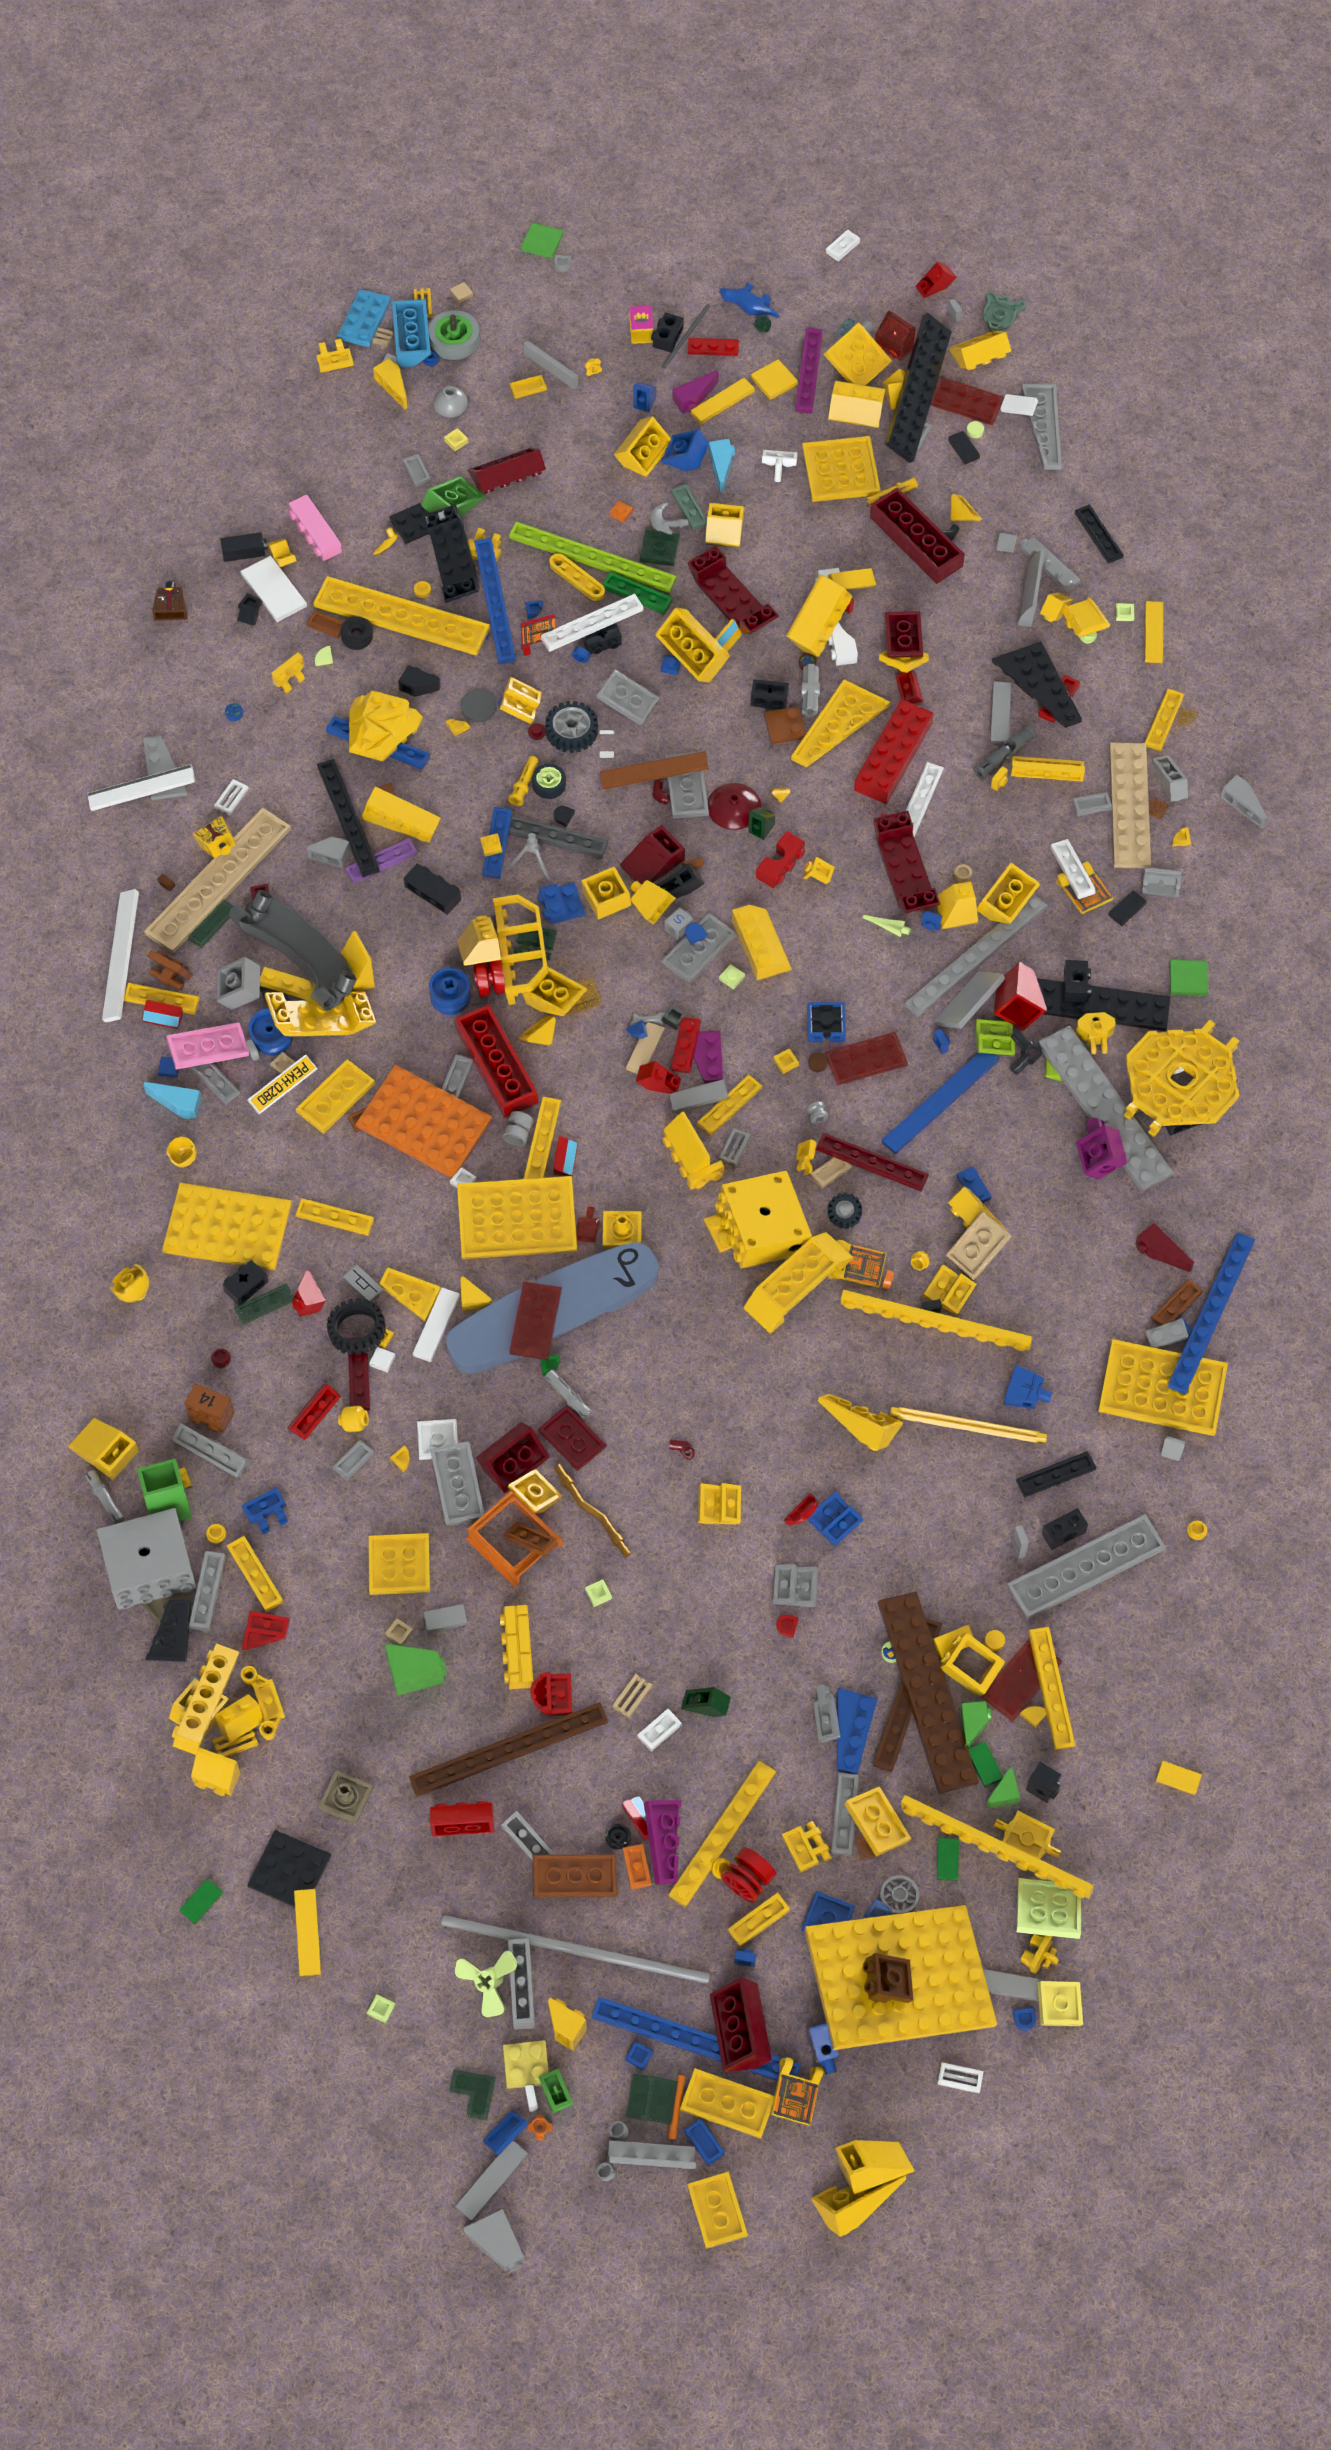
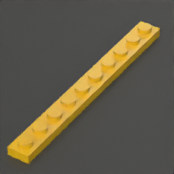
M847 1290L842 1292L841 1304L848 1309L858 1308L868 1314L878 1313L885 1318L894 1317L904 1323L914 1322L924 1328H938L939 1331L945 1333L951 1331L961 1337L971 1336L981 1342L991 1341L1001 1347L1011 1346L1017 1351L1030 1350L1032 1336Z
M904 1795L901 1801V1809H903L905 1814L912 1817L915 1815L930 1826L934 1824L940 1827L946 1834L951 1835L953 1833L959 1836V1839L965 1843L978 1845L980 1850L987 1853L990 1851L996 1854L1002 1861L1008 1862L1009 1860L1015 1863L1021 1870L1027 1871L1028 1869L1042 1880L1048 1879L1053 1881L1055 1886L1061 1889L1067 1888L1073 1891V1894L1077 1897L1090 1899L1093 1893L1094 1885L911 1797Z

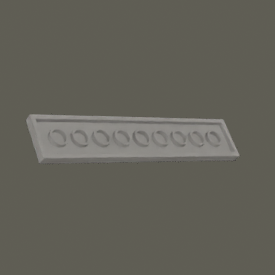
M1070 1025L1038 1041L1043 1054L1059 1074L1088 1118L1094 1117L1104 1120L1105 1125L1119 1130L1128 1162L1123 1165V1168L1142 1193L1173 1176L1174 1172L1133 1116L1129 1120L1124 1116L1127 1106Z

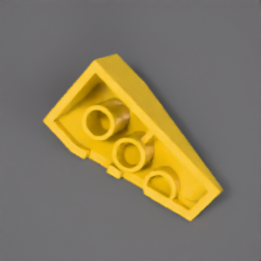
M830 1394L818 1398V1402L861 1443L868 1445L867 1447L874 1451L886 1448L903 1424L902 1421L882 1412L879 1415L869 1413L868 1407H852L850 1401Z

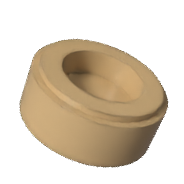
M965 864L958 865L954 870V878L958 882H968L972 878V869Z

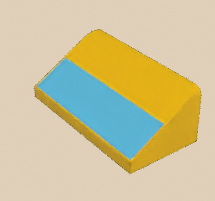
M730 620L715 638L727 652L742 635L735 620Z

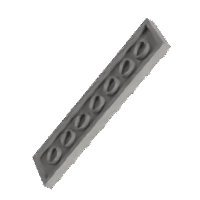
M1143 1515L1007 1583L1006 1587L1026 1620L1164 1551L1166 1546L1147 1516Z

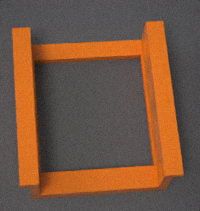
M511 1490L468 1528L466 1540L511 1585L516 1587L520 1583V1576L537 1562L542 1555L532 1551L513 1567L478 1533L481 1528L512 1503L542 1533L556 1538L558 1542L557 1548H560L564 1542Z

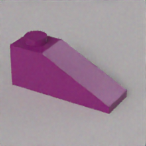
M718 370L672 389V400L682 414L687 411L691 412L692 409L699 406L718 384Z

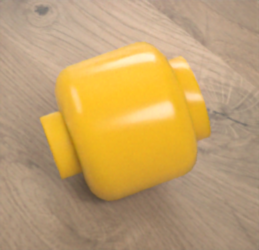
M361 1406L345 1407L341 1414L338 1415L339 1426H342L346 1432L362 1431L369 1422L368 1413Z

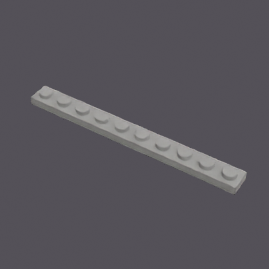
M1033 894L1011 924L999 923L911 997L905 1003V1007L917 1017L922 1015L1047 909V904Z

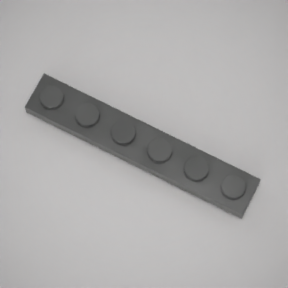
M513 815L511 817L510 835L528 839V835L534 833L540 843L603 859L608 840Z

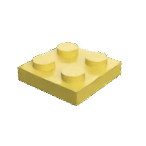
M1040 1981L1037 1983L1040 2025H1083L1080 1982Z
M546 2041L503 2045L507 2089L520 2088L527 2085H541L538 2077L549 2073Z

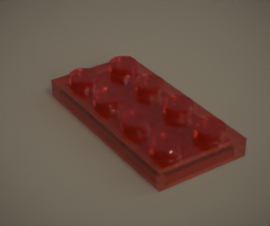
M941 377L933 393L930 406L993 426L1004 397Z
M896 1032L825 1052L837 1086L908 1066Z
M523 1281L509 1351L510 1355L543 1360L549 1359L562 1287Z
M1030 1638L995 1678L986 1693L981 1696V1699L1011 1722L1017 1719L1041 1689ZM1056 1656L1057 1665L1059 1668L1063 1661Z

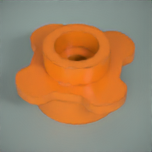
M538 2114L532 2123L527 2125V2130L532 2132L537 2140L541 2141L548 2132L553 2130V2125L548 2123L543 2115Z

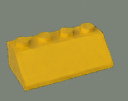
M820 574L786 636L803 652L819 658L847 605L850 603L852 595L842 586Z
M753 905L733 909L732 923L756 980L792 970L767 910Z
M478 916L476 919L471 920L457 939V945L464 966L501 960L498 937L491 918Z

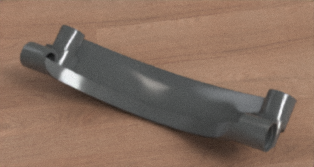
M262 890L257 892L253 902L248 903L245 909L241 905L231 908L229 917L243 931L276 948L299 966L311 982L313 989L311 998L322 1009L328 1011L338 1006L343 996L350 995L357 978L348 962L318 929L295 911L272 897L268 892Z

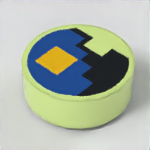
M890 1642L885 1643L881 1651L883 1659L889 1663L896 1662Z

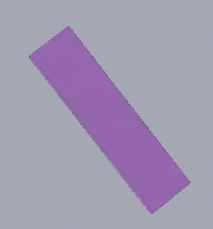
M407 838L373 855L379 870L382 871L417 855L418 851L410 838ZM357 863L344 868L353 884L369 877L362 878Z

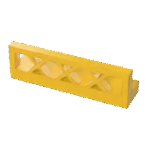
M1012 756L1011 776L1083 782L1085 773L1084 761Z

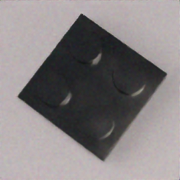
M420 503L389 516V520L405 544L429 534L423 517L427 513Z

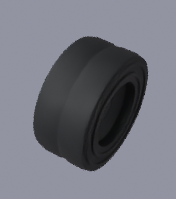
M351 617L345 620L341 626V640L350 649H363L373 639L372 626L365 618ZM354 631L361 632L359 636L352 635Z

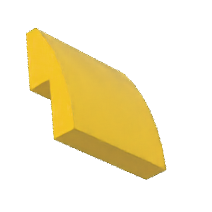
M510 677L502 697L500 709L532 724L536 708L540 704L542 692Z
M942 1265L922 1294V1297L929 1301L940 1299L943 1309L957 1315L977 1284L962 1273L958 1275L945 1265Z
M701 1483L698 1490V1523L740 1524L741 1486L722 1483L720 1486Z

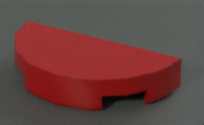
M809 1493L784 1519L785 1523L788 1525L800 1524L812 1516L818 1506L814 1495Z

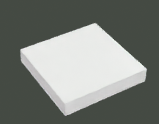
M456 1419L417 1422L419 1460L432 1459L430 1449L458 1443Z

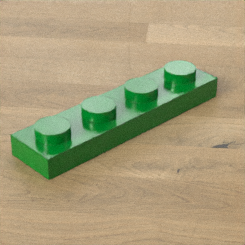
M611 571L602 584L605 590L624 598L635 594L643 606L664 615L673 602L672 597Z

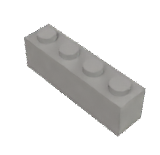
M529 1938L508 1940L509 1951L512 1952L517 1961L516 1970L510 1972L514 2030L534 2029Z

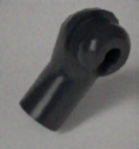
M953 524L949 530H942V532L952 541L960 528Z

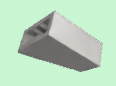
M503 2209L463 2228L465 2236L504 2271L510 2269L512 2272L522 2267L525 2259Z

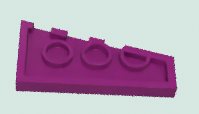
M681 1800L643 1802L655 1885L677 1883L678 1874L676 1849L679 1846L677 1830L678 1826H680L681 1817L678 1816V1812L681 1807Z

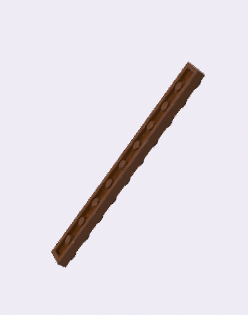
M599 1702L409 1776V1780L416 1797L604 1725L608 1723V1719Z

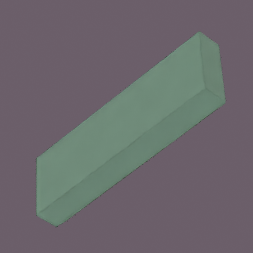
M687 484L671 489V494L685 519H688V524L692 531L707 526V519Z

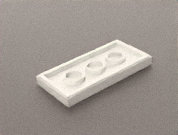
M271 555L241 571L243 578L258 598L262 600V603L276 622L307 607L305 600Z

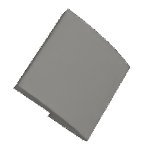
M795 1564L776 1565L773 1603L778 1605L816 1607L819 1569L817 1567H797Z

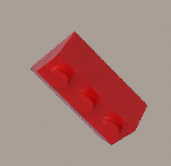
M478 1801L476 1804L458 1802L451 1806L436 1804L435 1807H430L432 1837L494 1833L493 1804L488 1803V1801Z

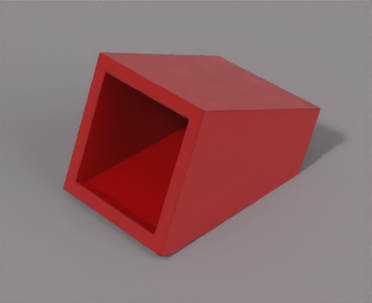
M1018 962L1004 975L1006 979L996 989L994 1014L1024 1031L1047 1011V1007L1034 970Z

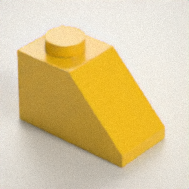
M1059 592L1048 594L1040 614L1044 615V619L1049 622L1059 621L1063 616L1062 611L1065 606H1070L1074 600Z

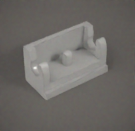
M1145 867L1142 893L1178 897L1182 871Z

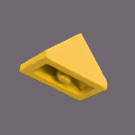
M464 1276L460 1278L462 1311L482 1310L492 1304V1299Z

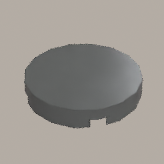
M474 690L467 693L461 702V710L465 718L474 720L477 723L491 719L497 708L493 695L484 690Z

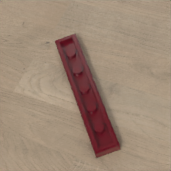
M826 1133L822 1134L816 1150L920 1192H922L929 1176L925 1172Z

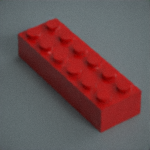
M901 699L855 779L854 791L887 804L933 722L934 712Z
M490 1005L456 1018V1031L503 1117L506 1118L510 1116L511 1112H520L538 1104V1092Z

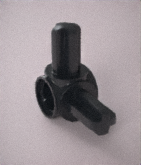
M1016 1030L1011 1035V1039L1022 1049L1020 1051L1021 1057L1010 1066L1011 1071L1016 1075L1029 1064L1033 1065L1042 1055L1040 1045L1036 1044L1033 1040L1030 1042L1019 1030ZM1033 1048L1037 1051L1038 1055L1031 1057L1028 1054V1050Z

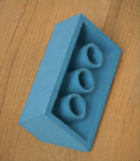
M426 300L392 301L396 361L399 367H414L431 355Z

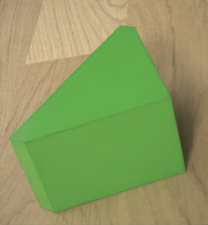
M1009 1768L988 1799L986 1807L995 1808L1018 1804L1020 1796L1013 1769Z
M559 2069L538 2077L549 2108L553 2113L573 2105Z

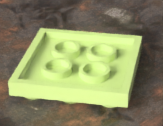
M1018 1878L1017 1932L1080 1939L1081 1898L1074 1895L1073 1891L1067 1888L1061 1889L1055 1886L1053 1881Z

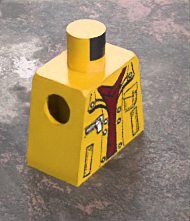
M222 816L193 833L200 848L213 858L221 854L228 855L231 852V848L236 844Z

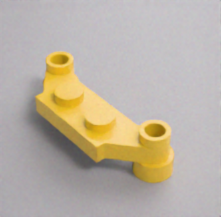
M246 1666L241 1670L242 1681L254 1688L265 1720L259 1727L260 1734L266 1740H272L275 1738L281 1719L285 1718L272 1679L267 1680L258 1675L254 1667Z

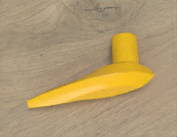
M392 527L386 529L389 538L383 541L374 551L373 555L383 552L396 542L398 534L394 533Z

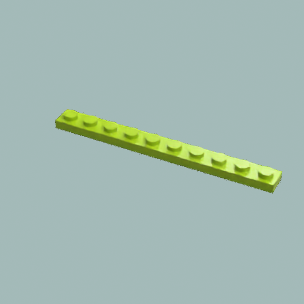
M519 522L514 524L509 534V539L553 554H563L570 560L609 573L611 571L629 580L667 593L671 592L677 580L675 575Z

